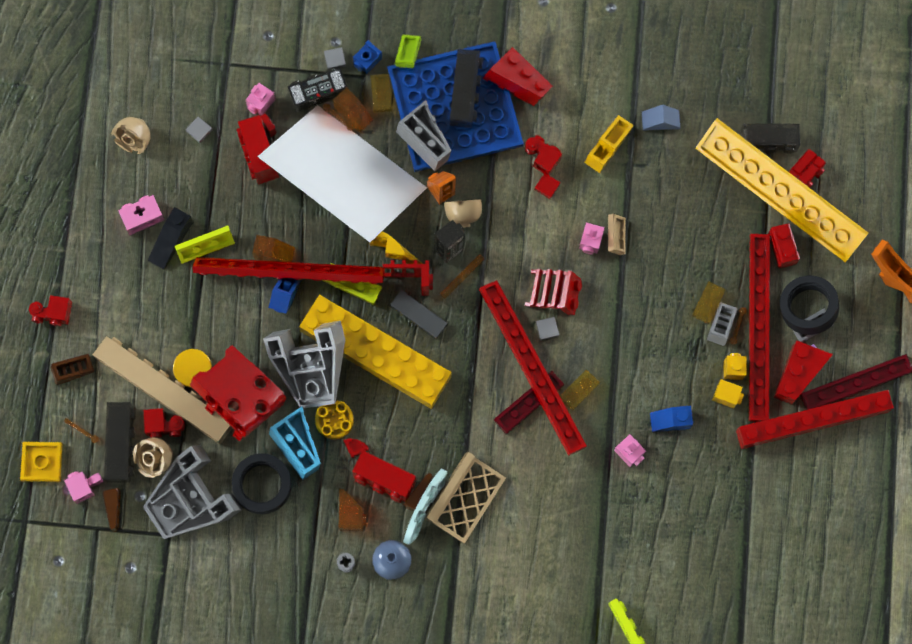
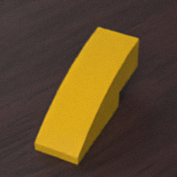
M618 115L600 137L584 163L600 173L634 125Z

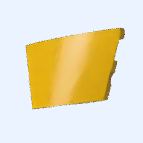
M383 231L369 242L372 246L385 247L386 258L406 260V264H414V260H418L394 238Z

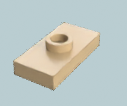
M616 214L608 215V252L618 255L626 253L625 217Z

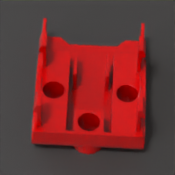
M233 345L225 350V357L207 372H198L193 376L190 386L207 402L205 409L211 415L216 411L235 430L232 435L239 442L283 406L286 401L283 391Z

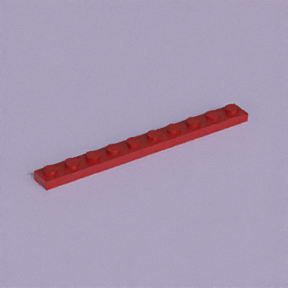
M750 234L749 421L755 422L769 419L770 234Z
M196 257L192 266L193 273L201 275L256 276L257 278L274 277L276 279L293 278L295 280L312 279L314 281L331 280L333 282L350 281L352 283L369 282L371 284L383 283L385 277V269L374 266Z
M496 280L480 287L481 295L568 456L587 447L498 281Z

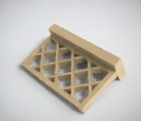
M470 452L465 453L427 512L425 519L465 544L506 477L477 459ZM474 463L481 467L483 475L472 477L471 467ZM494 475L500 480L496 486L488 487L486 476ZM483 477L485 488L475 490L473 479ZM470 480L472 491L462 493L460 486L462 481ZM486 491L488 499L485 503L478 504L476 492ZM473 493L475 505L465 507L462 495ZM460 496L462 508L451 510L450 500L452 497ZM476 507V518L468 520L465 509ZM463 510L465 521L454 523L452 512ZM449 513L451 524L443 525L438 522L441 514ZM465 523L467 532L464 537H461L456 533L455 525Z

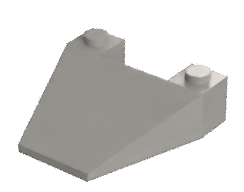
M341 321L323 323L314 329L317 344L295 347L290 329L275 331L263 338L269 359L299 407L310 408L336 403L345 346V335Z
M201 445L190 446L176 457L143 506L163 539L228 521L243 510L233 493L223 494L215 500L203 483L197 471L211 462Z

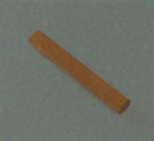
M479 254L440 295L446 299L484 260V257Z

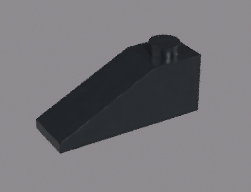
M175 207L173 208L162 227L148 262L165 270L176 252L175 245L181 244L193 224L190 215Z

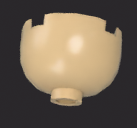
M135 117L123 118L115 125L111 132L116 137L114 139L115 143L132 153V150L138 151L137 154L143 153L151 139L148 126L142 119Z
M477 199L444 202L446 216L450 222L459 224V228L470 227V223L476 222L481 216L482 201Z
M152 437L142 440L134 447V464H138L140 468L138 471L144 476L154 478L165 473L171 466L173 453L171 447L164 440Z

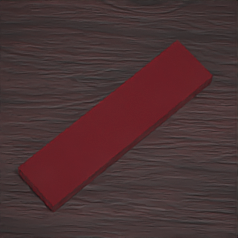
M553 371L548 373L558 392L565 384ZM532 387L494 418V422L506 435L541 406Z

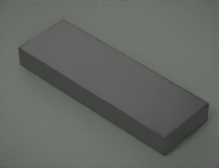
M402 290L390 304V307L434 339L439 337L448 324Z

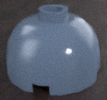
M388 540L381 543L375 549L372 563L380 577L387 580L399 579L410 569L411 554L403 543L396 540Z

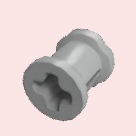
M342 553L337 558V565L340 570L347 573L353 570L355 561L351 554ZM344 558H347L348 561H351L348 564L349 567H345L343 564H340L343 563Z

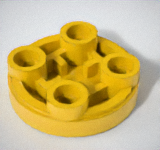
M188 349L181 352L173 363L175 378L188 388H192L190 383L193 376L198 372H207L212 368L209 357L197 349Z
M336 400L335 404L323 405L317 409L315 424L322 436L336 440L349 434L354 424L352 410L345 402Z

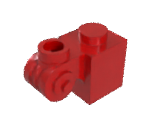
M539 135L527 139L525 143L527 154H538L533 167L541 173H546L550 176L561 161V151L554 145L545 144V140Z
M50 295L48 307L46 308L40 302H33L29 306V312L32 315L31 321L40 324L43 323V320L49 321L54 326L68 325L72 301L66 297Z
M163 408L144 410V430L147 436H150V438H161L162 435L167 434L170 437L181 436V432L185 428V422L182 417L175 415L168 422L166 421V412Z

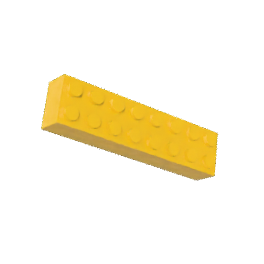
M319 294L300 324V332L316 341L314 329L323 323L341 321L345 335L344 358L432 409L449 382L452 372Z

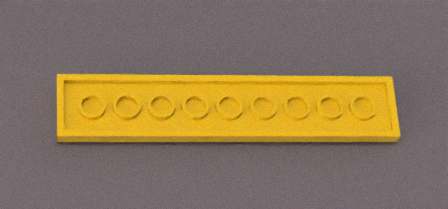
M718 118L713 122L695 148L844 262L849 259L868 235L866 230Z

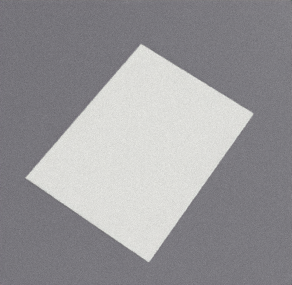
M318 105L257 156L369 242L379 235L427 189L426 186Z

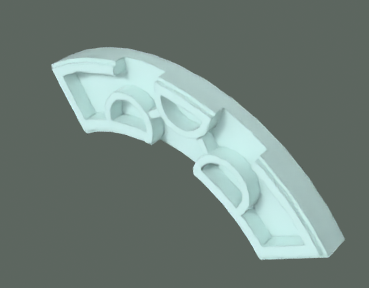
M441 468L426 488L412 515L404 537V543L410 545L419 536L426 517L425 511L430 502L433 503L445 485L446 470Z

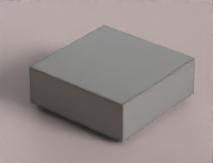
M342 47L324 51L328 70L346 67Z
M197 117L186 129V132L199 143L212 131V128L200 117Z
M555 317L536 321L540 341L559 336Z

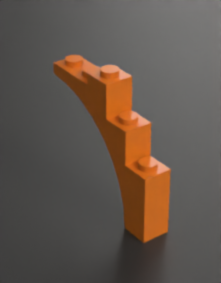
M881 240L871 254L881 270L879 275L886 286L904 292L908 301L912 303V269L899 257L888 241Z

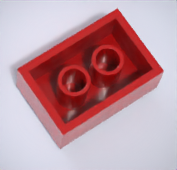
M260 115L238 121L239 128L236 131L252 180L256 179L259 185L278 179V172L257 157L270 146Z
M362 451L352 471L356 483L362 486L368 484L373 487V491L381 495L386 493L391 496V500L397 503L407 500L416 483L415 475L365 451Z

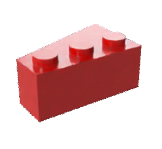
M513 47L482 78L486 81L494 82L501 89H507L514 93V96L532 106H535L553 87Z

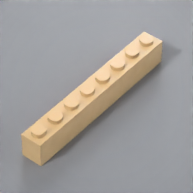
M107 336L93 353L95 359L221 445L232 427L216 411L211 415L205 409L207 402L205 404L199 400L201 397L193 391L188 393L184 390L185 386L179 381L175 380L172 382L168 379L169 375L163 370L157 371L152 368L154 365L144 358L143 361L137 357L138 354L131 348L127 350L123 348V343L115 337L112 339Z

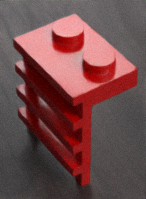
M391 260V264H383L384 269H391V273H385V277L421 278V296H429V290H433V274H429V260H425V264H418V260H414V264H406V260H402V264H395L394 260ZM395 269H402V273H395ZM406 269H414V273H406Z
M531 270V274H535L531 301L525 302L524 306L561 309L567 315H575L579 305V291L582 289L581 278L572 271ZM542 275H546L541 303H537ZM556 276L552 302L548 304L552 277Z

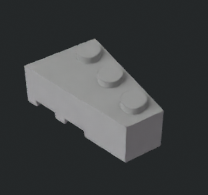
M425 100L398 122L396 133L436 171L449 160L451 149L442 131L439 130L434 115L432 116L428 103Z

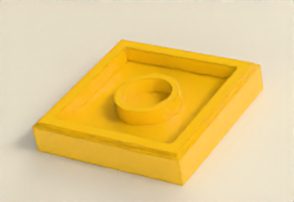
M23 442L20 481L61 482L63 443Z

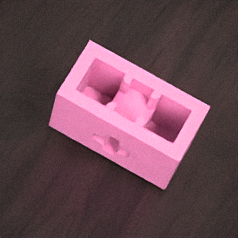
M153 195L144 196L134 204L128 203L118 210L129 235L164 221ZM142 211L143 215L139 216L138 212Z

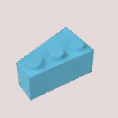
M300 407L270 427L269 435L301 479L304 480L319 470L321 463L304 416L303 407Z

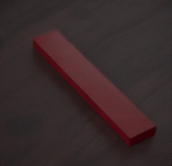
M907 354L803 392L800 396L806 410L828 405L911 374L912 365Z

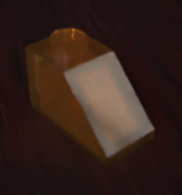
M347 87L333 99L334 108L359 133L373 121L360 100Z
M256 235L252 253L254 259L292 262L295 247L275 238Z
M339 489V531H363V526H367V514H363V508L344 489Z

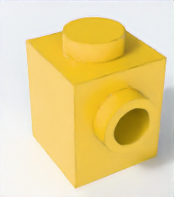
M731 353L730 356H727L724 359V379L743 380L746 376L747 356H741L740 353Z
M720 379L712 401L734 409L737 404L740 405L744 394L741 391L743 387Z

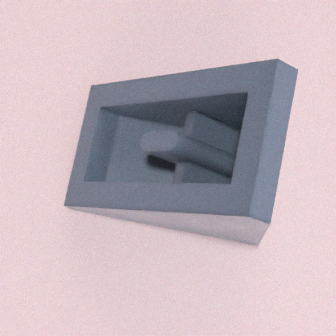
M660 105L641 113L643 131L680 129L679 110Z

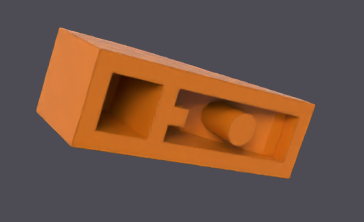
M442 171L439 174L436 172L428 178L427 187L438 204L455 195L456 177L453 174Z

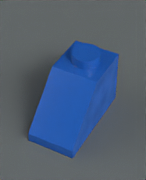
M293 278L279 279L272 290L268 308L287 314L293 304L301 280Z
M691 406L671 407L650 413L652 432L690 429L693 426Z

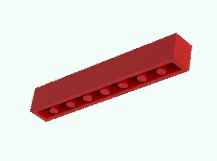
M889 390L740 426L736 433L741 449L889 413L894 407Z

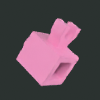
M258 83L257 86L253 87L246 99L247 109L255 115L257 113L263 115L275 101L274 92Z
M586 223L579 249L587 254H597L605 227Z
M630 434L614 449L629 467L633 464L637 466L645 459L643 455L646 451Z
M78 471L69 474L68 479L64 480L76 504L95 496L91 487L104 482L99 473L87 479L83 472L79 473Z

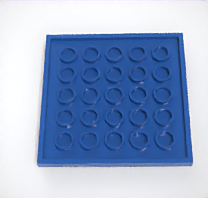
M495 41L417 59L414 68L395 67V65L387 66L401 120L425 100L427 101L428 108L432 116L434 115L439 130L442 131L451 149L449 160L443 165L506 151L524 145L510 92L505 88H499V85L490 80L482 79L500 60ZM407 144L414 172L430 169L431 167Z

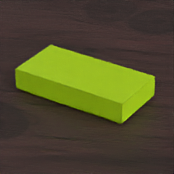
M402 35L395 67L414 68L421 36Z

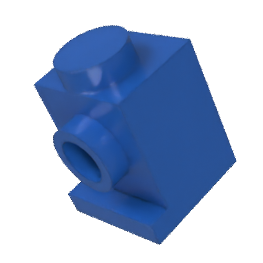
M367 41L353 56V65L359 71L363 70L368 74L382 59V52L370 41Z

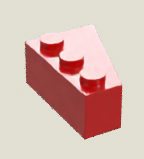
M796 341L791 348L774 398L792 405L833 354Z

